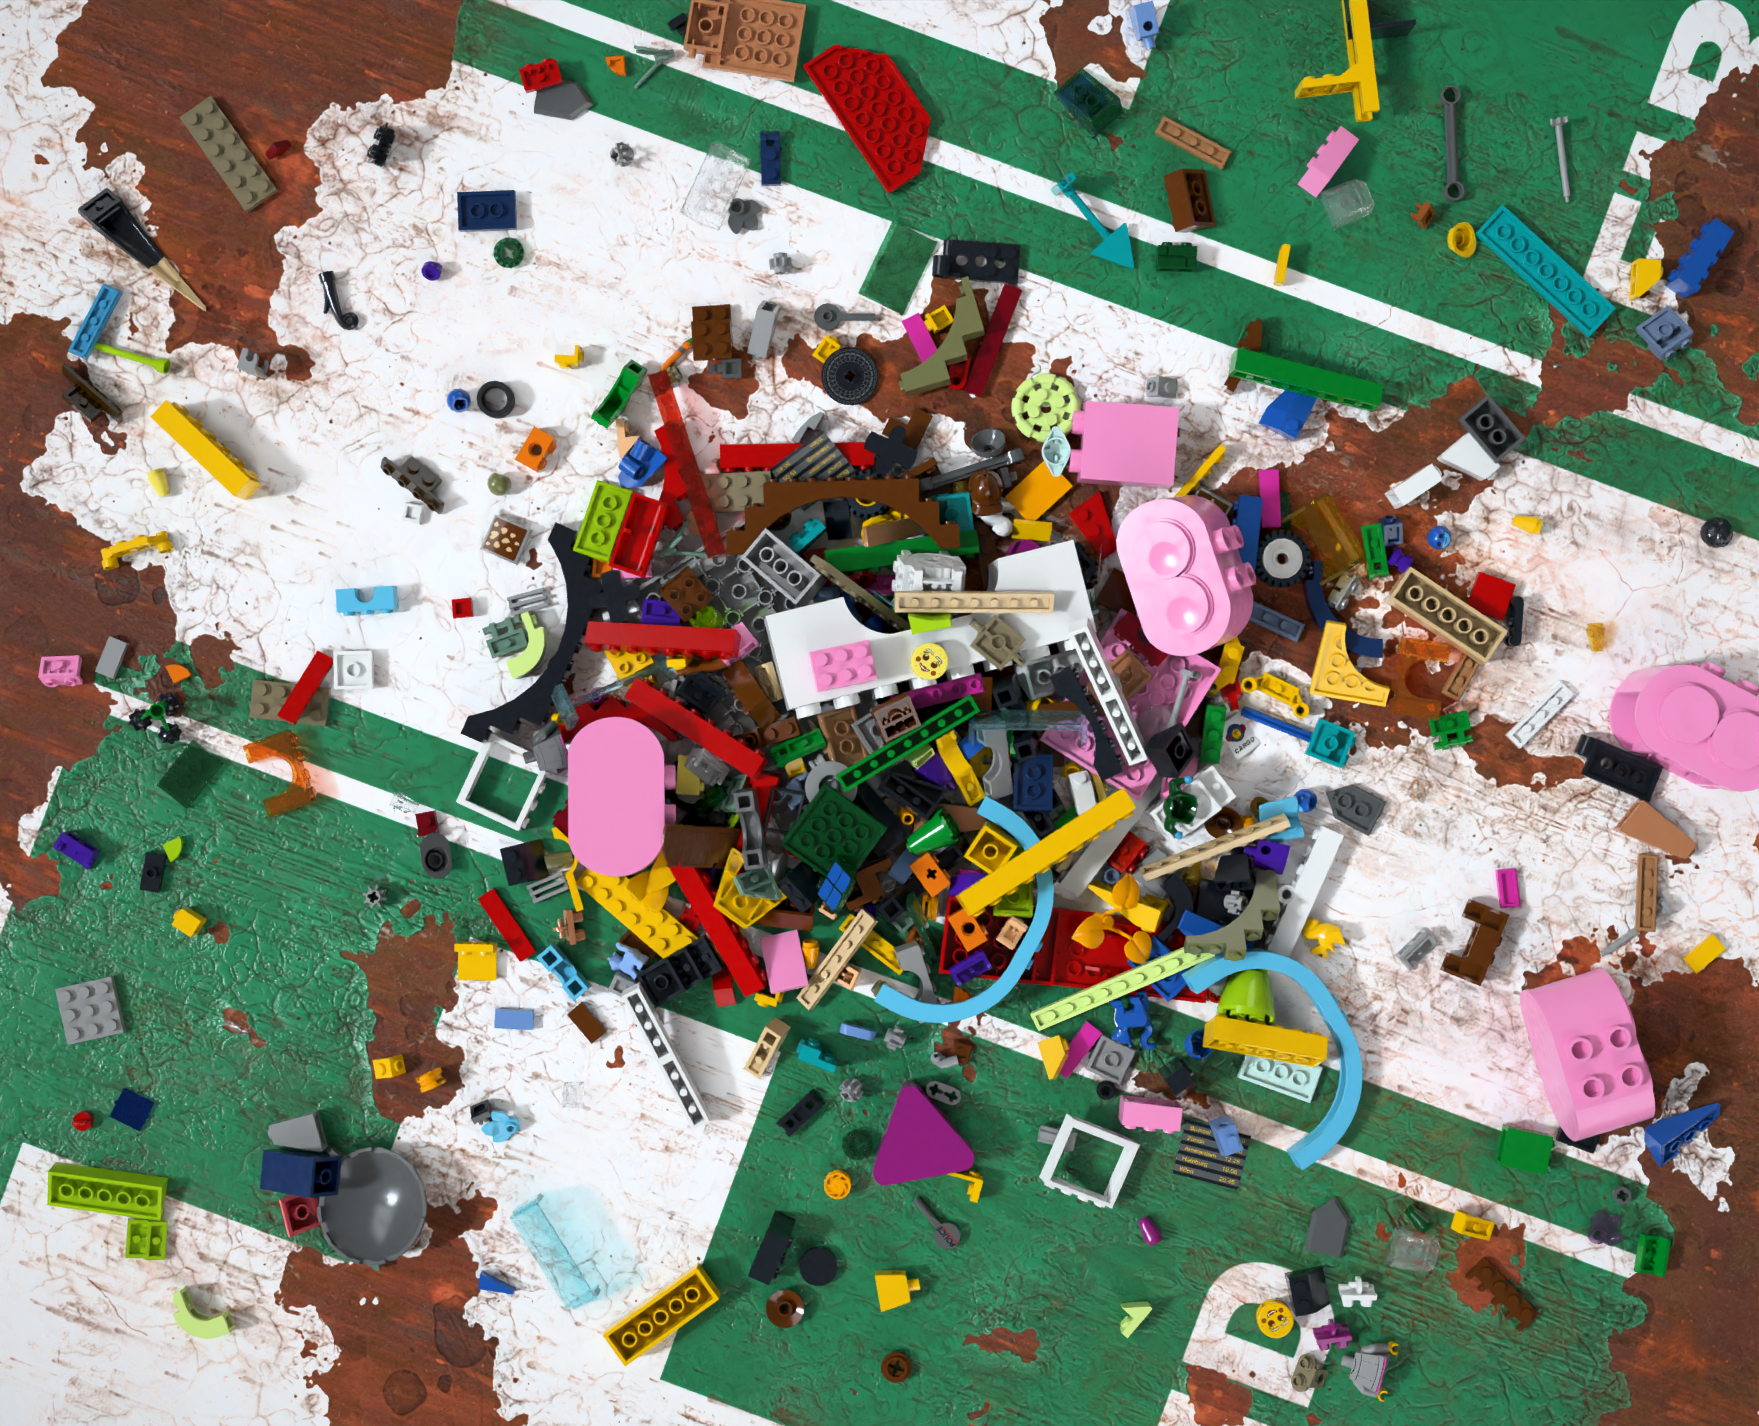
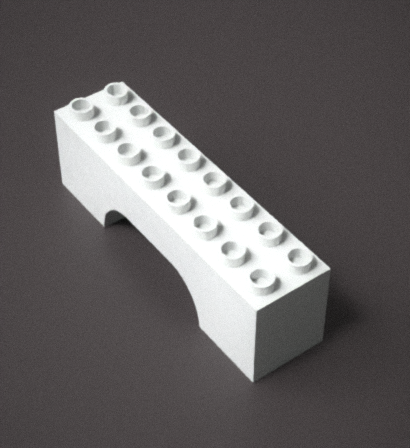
M1074 540L998 558L988 565L989 579L987 591L1054 592L1053 613H972L952 619V627L913 635L911 629L894 634L870 630L854 618L847 608L844 597L766 616L764 623L786 710L795 709L797 719L822 713L821 702L833 700L836 710L860 703L858 693L870 690L872 699L876 700L898 694L896 683L908 681L910 691L937 684L936 679L924 680L916 676L910 665L913 651L924 643L938 644L946 651L948 667L945 672L948 681L975 674L973 664L983 662L985 672L995 670L997 668L969 646L976 638L978 632L969 625L973 618L984 625L989 622L994 614L1026 639L1020 646L1018 653L1027 661L1051 655L1048 645L1056 643L1059 653L1076 649L1069 635V623L1088 617L1094 631H1097ZM869 640L877 676L876 680L822 692L816 691L809 652ZM1012 660L1009 661L1004 667L1013 665Z

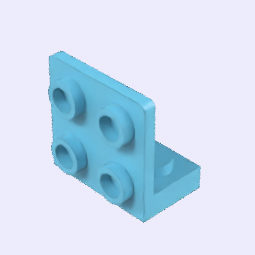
M1296 796L1287 797L1275 802H1267L1259 806L1260 822L1285 813L1291 827L1286 828L1283 832H1275L1264 838L1265 841L1280 843L1304 837V831L1298 818V800Z

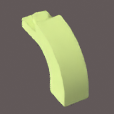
M529 611L521 614L529 636L528 646L521 655L506 661L512 679H518L535 670L546 653L545 627L537 628L536 625H539L537 617Z
M186 1286L173 1293V1303L179 1309L173 1314V1317L177 1324L190 1335L203 1339H213L229 1334L236 1328L229 1310L213 1316L200 1313L194 1307Z

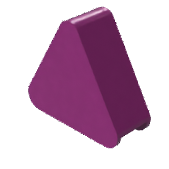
M904 1081L900 1085L873 1162V1177L875 1181L880 1185L887 1186L965 1171L971 1168L974 1163L972 1144L932 1098L926 1094L917 1081Z

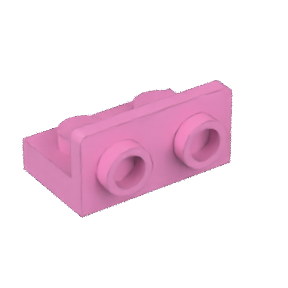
M80 655L41 657L38 678L48 687L83 684V679L80 677L82 658Z

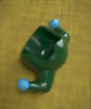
M1190 775L1185 778L1170 780L1169 795L1163 803L1165 814L1164 829L1175 835V838L1178 840L1183 838V833L1177 831L1175 825L1177 823L1191 824L1197 812L1198 803L1196 796L1182 792L1180 787L1184 783L1190 784L1193 782V777Z

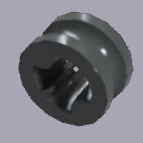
M1617 1186L1612 1191L1613 1199L1619 1204H1627L1631 1200V1192L1624 1186ZM1621 1190L1626 1193V1196H1623L1625 1197L1623 1200L1617 1197Z

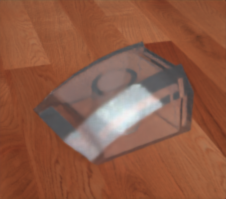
M1357 179L1327 189L1319 195L1330 218L1333 230L1371 215L1375 204L1366 183Z
M1396 1225L1391 1250L1386 1261L1388 1265L1422 1273L1434 1269L1440 1250V1244L1436 1236Z

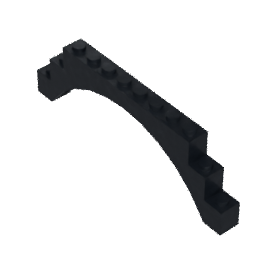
M555 522L548 538L562 568L566 582L568 603L565 630L559 648L548 668L531 687L515 699L493 710L468 716L460 734L484 744L485 740L489 741L493 732L490 730L491 726L513 735L514 732L518 733L522 722L519 721L520 718L541 727L543 723H548L551 716L548 712L551 706L555 707L559 698L556 694L559 688L563 689L567 680L564 678L567 671L570 672L574 665L573 656L575 653L579 654L582 643L580 641L582 636L586 637L588 621H590V618L594 619L598 609L590 606L589 599L594 594L604 592L602 584L584 577L585 574L589 575L593 565L590 564L591 559L571 550L572 547L574 548L577 539V531Z

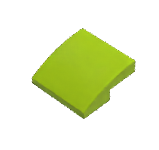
M128 1218L125 1258L165 1260L168 1221Z

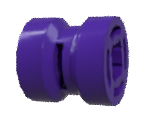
M1397 547L1387 559V564L1397 566V570L1404 573L1411 565L1414 557L1409 554L1405 555L1403 550Z

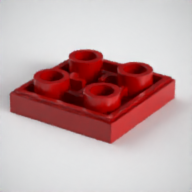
M1478 572L1467 604L1483 615L1503 621L1516 584L1483 572Z

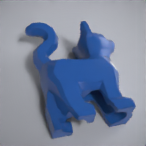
M1146 990L1137 992V997L1129 996L1130 1002L1134 1004V1007L1124 1008L1120 997L1111 1000L1110 1004L1115 1007L1114 1021L1116 1025L1115 1032L1112 1034V1040L1120 1044H1128L1129 1047H1132V1036L1128 1028L1145 1027L1146 1031L1141 1035L1140 1043L1147 1050L1155 1049L1157 1044L1148 1042V1039L1154 1033V1026L1149 1015V1001Z

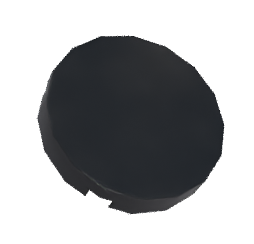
M813 1247L807 1250L801 1257L799 1264L800 1274L808 1284L824 1286L835 1277L837 1260L829 1249Z

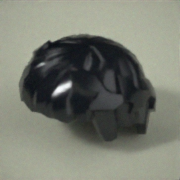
M1716 517L1707 520L1703 524L1700 535L1707 546L1720 548L1727 546L1732 540L1733 530L1731 524L1726 519Z

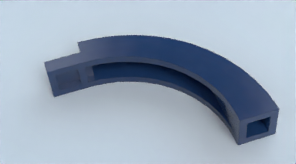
M1312 561L1308 570V577H1311V580L1303 581V592L1308 611L1316 626L1323 633L1326 620L1339 621L1330 611L1323 594L1322 561ZM1346 628L1345 646L1347 652L1367 658H1383V639L1364 637Z

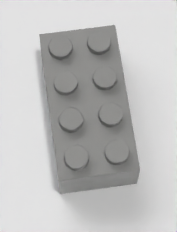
M766 528L741 556L742 560L799 608L806 606L827 582V579Z

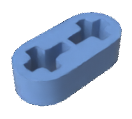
M846 1022L841 1023L839 1031L845 1035L875 1041L877 1033L874 1029Z

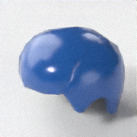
M1204 1029L1193 1030L1186 1036L1184 1041L1186 1052L1196 1060L1205 1059L1212 1052V1048L1202 1047Z

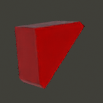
M725 967L723 970L712 975L713 992L717 1007L736 1005L733 976L728 967Z

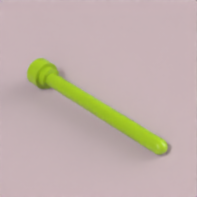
M99 342L94 347V349L152 366L157 372L167 374L170 370L171 362L169 359L161 357L155 360Z

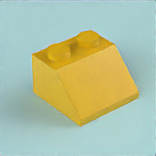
M986 821L964 857L990 874L1007 863L1018 847L1019 842L989 821Z

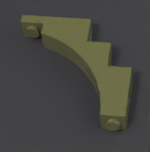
M968 276L961 278L962 285H959L962 297L956 299L954 320L942 345L925 362L900 374L902 380L898 381L901 392L905 391L907 397L950 385L951 381L946 366L968 360L964 341L985 335Z

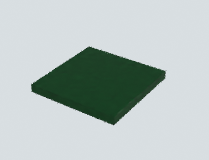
M825 782L779 845L827 879H829L827 876L835 862L851 879L886 832L888 826Z

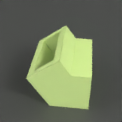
M927 743L907 755L905 759L912 767L914 766L918 770L935 752Z

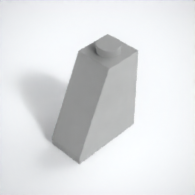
M763 300L758 306L747 352L752 354V357L763 359V357L766 358L769 354L781 305Z
M318 1110L276 1121L269 1125L268 1136L274 1145L317 1152L323 1151L328 1147Z

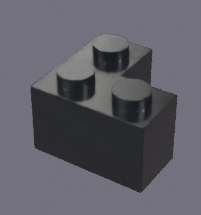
M1053 788L1052 812H1022L1041 841L1056 831L1051 820L1067 811Z

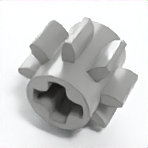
M623 142L615 143L616 147L611 148L610 151L612 162L621 167L629 166L628 162H632L634 158L633 149L629 144H624Z
M785 252L774 253L773 259H769V268L774 270L776 275L787 274L788 269L792 268V259L787 257Z
M380 884L376 885L375 889L371 885L368 886L369 891L363 893L366 896L364 903H370L371 908H374L376 903L379 907H382L383 903L381 901L388 900L384 894L387 890H381ZM376 893V896H378L379 898L375 900V897L372 896V894Z
M1231 890V894H1227L1224 898V907L1228 909V913L1241 915V911H1244L1248 906V899L1244 896L1243 892Z
M896 1025L894 1029L888 1028L883 1040L887 1042V1048L895 1051L896 1047H903L907 1035L903 1034V1028Z
M846 1078L839 1086V1089L842 1090L840 1093L841 1097L847 1102H856L864 1093L861 1090V1082L855 1078L850 1080Z

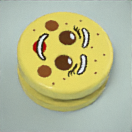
M924 643L918 646L913 651L910 659L912 671L916 676L924 680L939 678L948 667L946 651L935 643Z

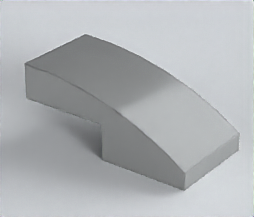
M820 411L809 418L795 433L792 441L794 443H801L808 429L816 432L825 416L824 413Z

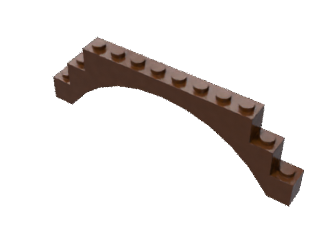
M904 475L903 479H896V476H884V480H876V476H866L865 480H857V477H845V481H837L836 477L826 478V481H818V478H807V482H799V479H787L785 483H779V479H769L768 483H763L764 507H761V503H750L749 507H744L745 531H742V527H731V531H726V555H743L765 528L768 530L780 518L799 507L820 500L856 498L881 503L905 514L921 526L940 549L960 548L959 524H955V521H943L944 525H940L939 501H935V498H923V502H920L919 478L915 479V475Z

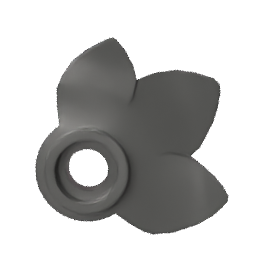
M740 198L732 199L729 202L728 212L730 216L728 218V225L734 234L737 235L742 228L750 231L758 229V219L755 214L762 210L759 203L754 200L744 201ZM740 206L741 210L736 212L734 207Z

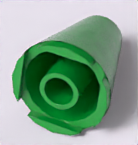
M944 807L938 809L907 838L908 843H906V846L910 853L919 855L962 841V837L958 838L957 834L960 833V830L950 813L946 815L943 812L946 810Z

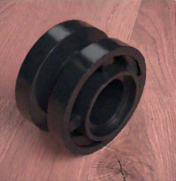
M712 806L704 813V822L709 826H729L728 821L731 818V812L721 810L720 813L723 819L720 823H716L713 820L715 812Z

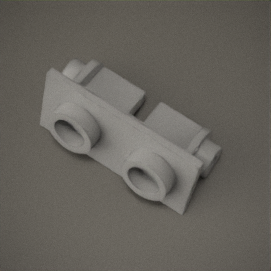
M1348 572L1341 575L1335 585L1341 591L1332 590L1326 600L1328 607H1334L1337 613L1341 609L1344 610L1346 608L1350 594L1354 593L1359 586V580L1356 575L1351 578L1352 575Z

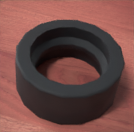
M489 381L482 385L476 397L480 410L487 416L495 419L504 418L509 415L515 404L512 390L499 381ZM491 389H501L507 396L505 407L499 411L490 410L485 404V396Z

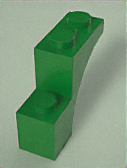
M631 359L623 367L614 386L600 406L593 412L591 419L599 425L608 428L625 411L631 395L641 386L648 369Z

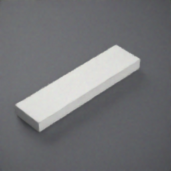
M1559 681L1505 735L1521 749L1575 694L1562 681Z

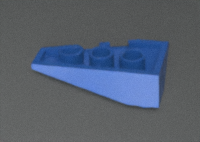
M1285 390L1267 406L1259 424L1292 442L1297 438L1317 398Z
M1185 910L1177 928L1185 936H1194L1214 932L1223 928V926ZM1245 940L1246 948H1253L1255 941Z
M1717 1102L1648 1125L1645 1129L1644 1142L1656 1163L1662 1167L1680 1153L1678 1149L1685 1142L1689 1145L1698 1130L1703 1132L1720 1116L1721 1105Z

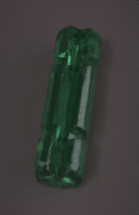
M1289 492L1280 493L1281 530L1291 529V521H1289L1291 518Z

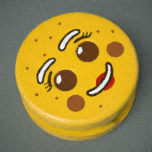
M1268 1299L1261 1303L1256 1311L1257 1324L1265 1335L1271 1338H1281L1291 1331L1294 1323L1293 1314L1283 1301Z

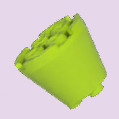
M1248 969L1231 974L1218 1003L1216 1015L1224 1014L1231 1019L1245 1018L1247 1022L1252 1023L1261 1021L1265 1022L1268 1026L1275 1024V1009L1268 970L1256 969L1255 971Z

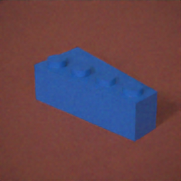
M1240 494L1237 501L1234 500L1232 512H1235L1230 526L1237 525L1240 529L1244 541L1243 547L1238 548L1242 563L1249 562L1255 572L1263 498Z

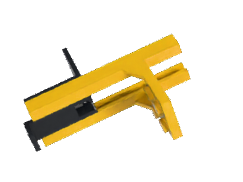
M1341 0L1349 69L1340 76L1326 74L1322 78H1315V76L1303 78L1294 91L1295 99L1352 92L1356 123L1371 121L1373 119L1372 112L1375 113L1380 110L1372 40L1407 36L1416 25V20L1373 24L1371 0Z

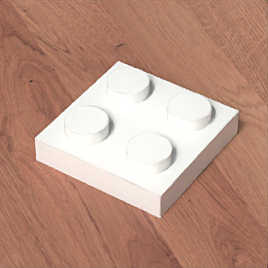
M333 651L334 690L374 689L373 651Z

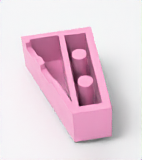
M1342 126L1336 132L1332 130L1326 138V141H1328L1327 145L1324 143L1316 152L1319 156L1317 158L1312 157L1307 164L1308 171L1298 183L1300 187L1315 198L1359 141L1357 137Z

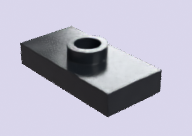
M146 852L139 890L155 893L161 892L167 855Z

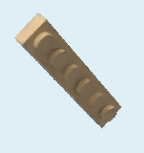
M862 908L810 978L808 981L809 986L804 987L796 997L808 1010L815 1008L877 924L878 920L866 909Z

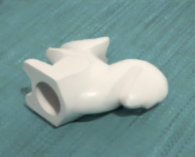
M1001 497V504L1003 506L1001 513L992 516L976 515V517L982 519L985 524L992 526V530L997 535L1005 537L1011 534L1013 524L1009 518L1002 516V513H1012L1015 507L1006 498Z

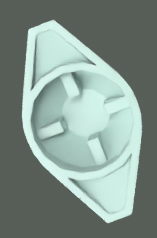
M1053 426L1042 447L1043 459L1053 477L1061 475L1071 454L1069 442L1059 426Z

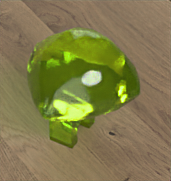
M708 605L696 613V620L692 618L689 620L695 627L722 629L724 624L720 612Z

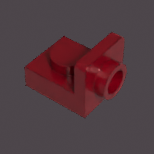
M436 810L415 814L418 827L417 837L422 836L424 838L430 833H440Z

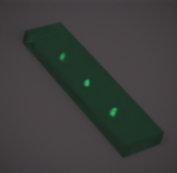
M909 893L907 895L906 907L931 961L938 963L940 962V947L915 893Z

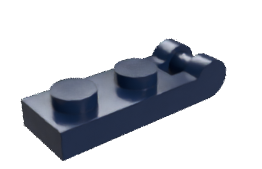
M760 131L762 186H781L780 131H774V133ZM767 141H774V146H767Z

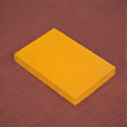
M1043 461L1004 498L1015 507V510L1024 520L1036 521L1073 486L1062 474L1053 477L1047 464Z

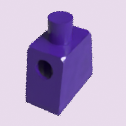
M934 744L932 748L935 754L918 770L913 767L912 771L925 782L940 787L946 786L949 791H952L958 785L944 763L937 745Z
M1259 840L1257 847L1246 845L1243 854L1254 858V867L1264 870H1275L1276 874L1282 875L1290 846Z

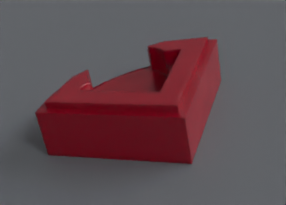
M289 140L273 142L265 155L269 160L286 152L292 145Z
M868 572L850 575V579L861 588H865L877 581L876 576Z

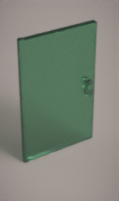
M892 221L858 294L903 316L937 241Z

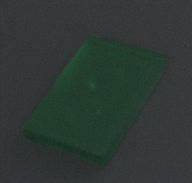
M192 740L158 782L157 786L187 809L224 763L195 740Z

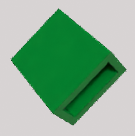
M1503 1124L1495 1162L1500 1166L1546 1175L1551 1165L1550 1153L1555 1147L1554 1137L1547 1133Z

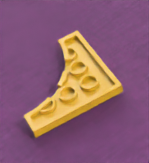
M1326 620L1309 687V694L1385 707L1390 691L1389 686L1378 684L1366 678L1352 664L1345 646L1346 623Z

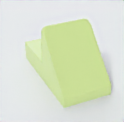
M1148 1301L1121 1303L1122 1308L1130 1315L1129 1317L1126 1316L1120 1324L1121 1333L1128 1338L1152 1310V1306Z

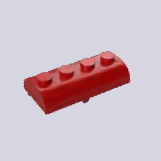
M633 492L608 566L645 578L670 504Z

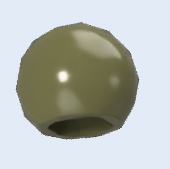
M493 473L487 479V486L492 494L502 496L511 489V480L506 476Z

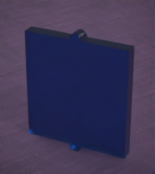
M123 1088L118 1100L115 1101L110 1117L137 1131H141L146 1119L150 1117L149 1113L154 1102L127 1088Z

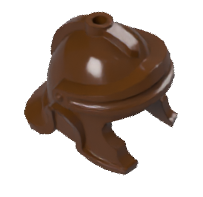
M986 469L975 472L968 482V492L972 501V513L977 516H992L1001 513L1003 510L1001 504L1003 484L1000 476Z

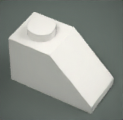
M1087 770L1069 774V789L1079 816L1096 805L1093 786Z

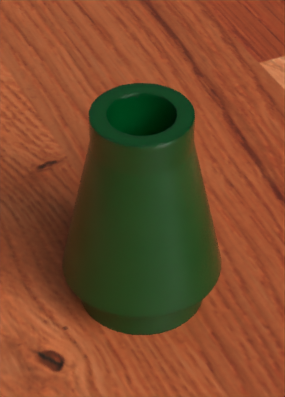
M1412 1204L1404 1211L1417 1231L1425 1233L1434 1223L1431 1221L1430 1216Z

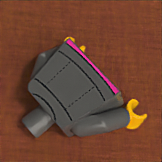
M561 713L553 714L551 721L531 740L533 750L523 753L525 764L537 761L540 771L556 775L568 770V751L561 729L558 727V725L566 723L564 719L558 721L559 717L562 716Z

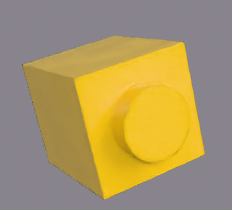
M186 907L177 910L171 925L186 935L193 937L199 933L207 919Z

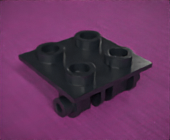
M387 122L376 129L373 136L376 139L375 144L370 145L366 155L369 157L368 163L374 160V164L379 167L385 164L387 154H389V151L380 147V145L391 148L395 138V131L390 128L387 129Z

